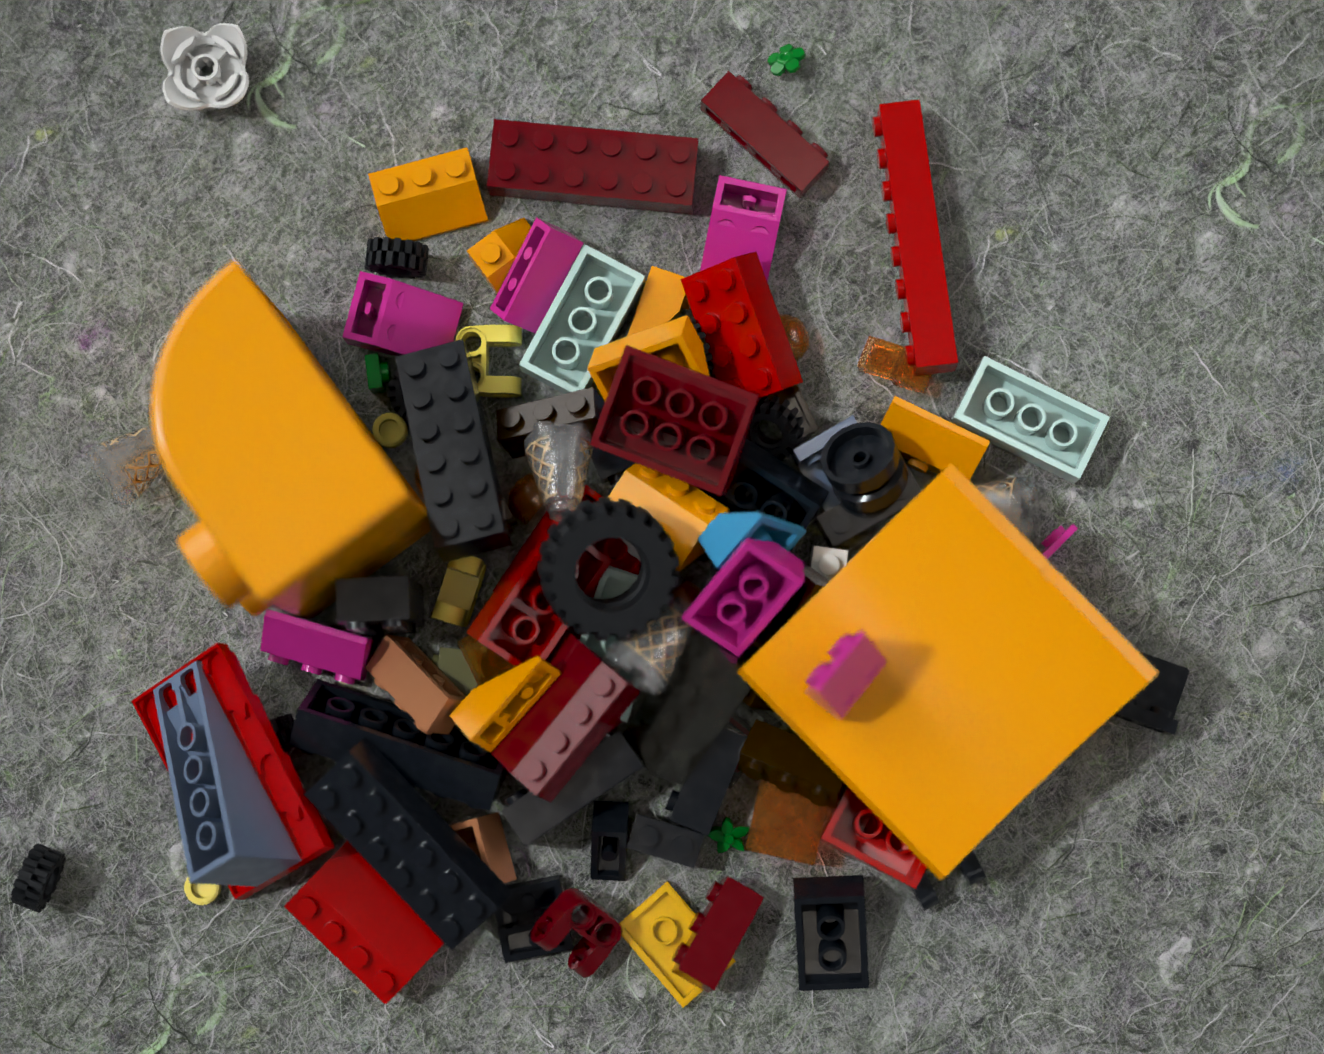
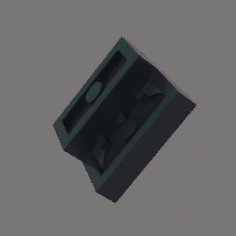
M559 875L506 885L512 893L495 912L505 963L573 949L571 931L551 951L544 950L531 940V931L534 925L563 892Z

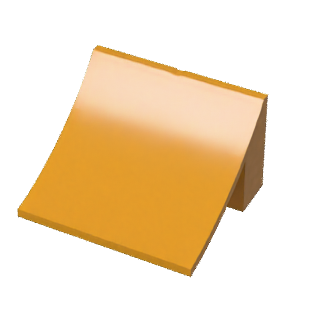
M952 463L897 513L803 608L737 671L939 880L945 878L1042 780L1159 673ZM862 630L886 659L887 663L845 716L837 720L804 693L809 687L805 680L817 665L824 662L828 663L832 657L828 654V651L840 637L848 632L853 635Z

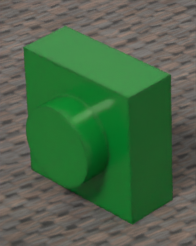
M378 353L364 355L369 390L372 394L386 392L385 383L391 380L388 362H382V358Z

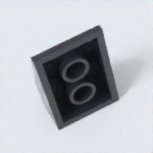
M863 875L793 878L799 991L869 988Z

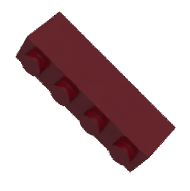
M728 71L701 99L700 110L793 194L801 199L827 171L829 161L826 159L828 157L827 153L814 142L809 144L801 136L803 132L791 120L785 122L776 114L778 112L777 108L767 98L759 99L751 91L753 88L741 75L735 77Z

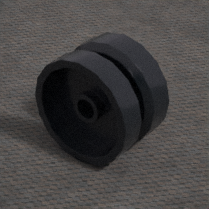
M863 422L842 428L828 440L822 450L820 462L824 474L832 485L838 501L848 510L866 513L888 507L901 496L907 486L909 473L905 461L898 450L891 432L883 425Z

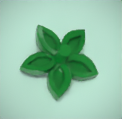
M725 817L722 826L711 828L708 836L712 840L717 841L718 854L726 852L730 845L744 852V843L741 837L748 833L749 827L739 826L733 829V821Z

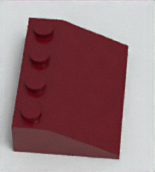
M626 345L589 445L722 496L728 493L738 466L759 395Z
M566 629L545 660L557 668L561 674L491 752L533 794L548 802H552L641 692L568 629Z

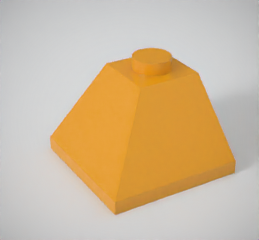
M525 218L492 231L467 250L470 260L496 294L531 229Z

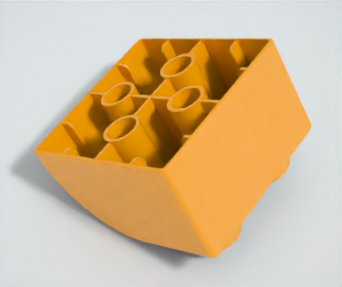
M235 260L231 261L197 292L181 313L164 344L155 370L151 392L152 432L156 449L165 471L200 520L179 535L177 543L187 561L209 590L226 607H233L239 602L254 617L259 616L269 607L275 606L302 618L311 619L336 601L335 579L369 577L431 531L427 509L283 313Z

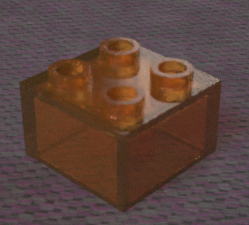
M759 780L744 849L814 866L827 806H817L806 797L796 793L783 792L776 785Z

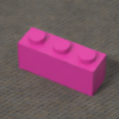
M536 217L490 310L504 321L536 334L572 264H574L584 242L570 232Z

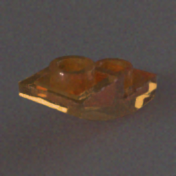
M872 336L868 337L857 363V368L860 372L889 379L895 386L924 394L933 374L914 376L913 366L906 365L905 347Z

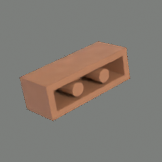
M386 634L365 667L375 678V684L390 693L395 699V705L409 713L415 720V726L420 731L429 735L432 733L449 734L456 724L449 715L466 696L410 638Z

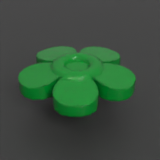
M786 44L780 47V53H772L768 57L767 62L771 66L772 74L781 76L786 69L789 73L797 72L801 67L799 61L803 60L806 54L802 48L794 49L792 44Z

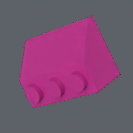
M746 539L683 613L681 619L740 657L805 581L803 561L775 542Z
M266 609L260 651L270 653L268 657L270 661L288 666L289 660L303 663L301 667L303 671L321 675L323 669L336 673L334 680L354 685L356 679L365 681L368 672L365 667L372 658L377 641Z

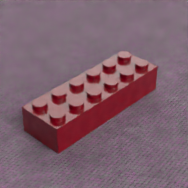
M494 119L487 189L490 196L692 215L699 138Z

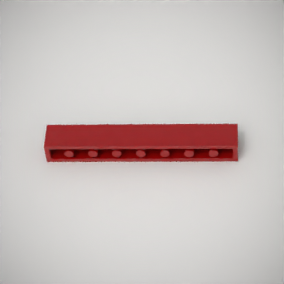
M920 99L879 104L877 116L872 117L874 137H880L881 149H877V163L879 169H885L886 181H881L883 202L889 201L891 213L886 214V226L888 234H894L895 246L890 248L892 266L899 268L900 279H895L897 300H903L905 312L900 313L902 333H908L909 345L904 348L906 365L913 366L914 376L954 372L958 365V357Z

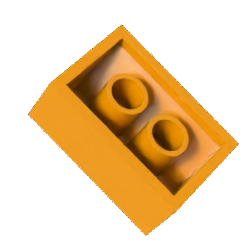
M468 147L368 174L386 237L391 239L401 238V240L417 241L488 221Z
M688 315L595 348L587 367L604 401H606L626 345L710 376L703 343Z
M894 396L880 424L891 432L902 457L909 460L907 465L922 473L930 470L940 474L952 463L970 481L990 443L989 440L897 396Z
M637 463L625 470L608 496L612 501L618 502L619 499L630 501L636 507L641 506L660 523L674 544L673 549L678 555L679 566L676 567V570L679 572L705 552L698 541V537L719 513H728L729 508L697 487Z

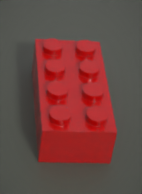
M757 252L733 257L680 279L696 324H700L701 332H704L706 335L705 341L710 345L708 350L713 357V360L710 361L713 364L716 379L759 395V398L803 383Z
M547 516L543 518L466 632L516 667L536 656L546 660L568 628L559 619L555 611L553 612L540 585L541 579L537 567V562L541 560L539 549L542 541H547L549 537L547 530L552 523L559 524V522ZM592 545L584 550L575 567L577 584L588 596L613 561Z

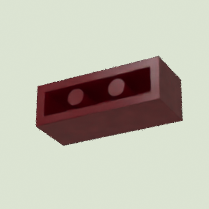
M729 876L723 878L720 883L716 880L713 882L705 896V899L709 901L703 913L698 911L689 925L688 930L692 931L688 942L686 944L681 942L671 959L676 963L671 972L707 993L715 991L764 899L760 894Z

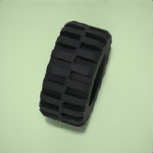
M600 497L596 503H590L589 500L578 503L579 509L573 512L567 509L561 514L563 519L558 525L552 523L547 530L549 535L547 541H542L539 549L541 560L537 562L542 591L559 619L567 627L572 626L576 633L587 637L589 634H592L596 640L607 641L608 636L614 635L617 640L627 639V632L636 630L639 635L648 630L645 626L648 621L653 619L657 623L663 616L660 610L664 604L670 606L675 597L671 591L673 587H678L679 575L676 572V567L679 566L678 555L673 549L674 544L660 523L641 506H634L630 501L619 499L616 502L612 501L610 497ZM605 538H622L631 543L640 556L641 566L637 579L627 591L619 596L609 599L589 597L580 589L576 581L575 567L579 557L585 549L596 541Z

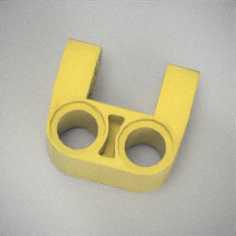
M516 325L467 326L461 329L456 336V341L463 339L465 342L467 338L472 336L481 339L479 349L469 352L474 370L481 374L480 381L477 383L479 395L483 397L506 398L521 396L520 377L489 376V347L521 346L522 328Z
M468 556L448 562L431 618L459 627L468 626L486 571V565L482 559Z

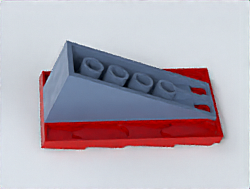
M217 642L132 700L141 721L169 772L190 883L227 885L235 900H245L254 893L276 882V880L295 871L298 867L307 864L322 853L334 848L317 808L304 795L306 792L287 752L282 750L259 696L253 694L236 654L229 649L227 644Z

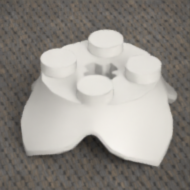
M220 23L214 25L205 33L187 26L170 28L163 32L160 52L162 61L168 69V76L163 81L162 90L169 105L185 111H198L206 108L225 109L239 103L244 98L249 86V75L245 68L248 53L244 35L238 25ZM206 65L208 68L214 65L212 68L214 72L209 76L203 77L204 74L201 69Z

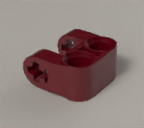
M569 888L559 895L536 922L531 931V940L544 950L551 951L560 944L571 929H574L583 938L570 953L568 967L581 977L587 978L597 971L615 945L620 941L622 929L604 907L581 890ZM581 905L580 909L573 913L574 909ZM605 924L604 928L597 931L601 925Z

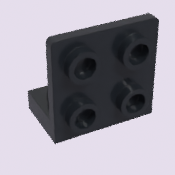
M1138 651L1159 673L1112 716L1165 735H1175L1179 721L1174 720V716L1189 674V669Z

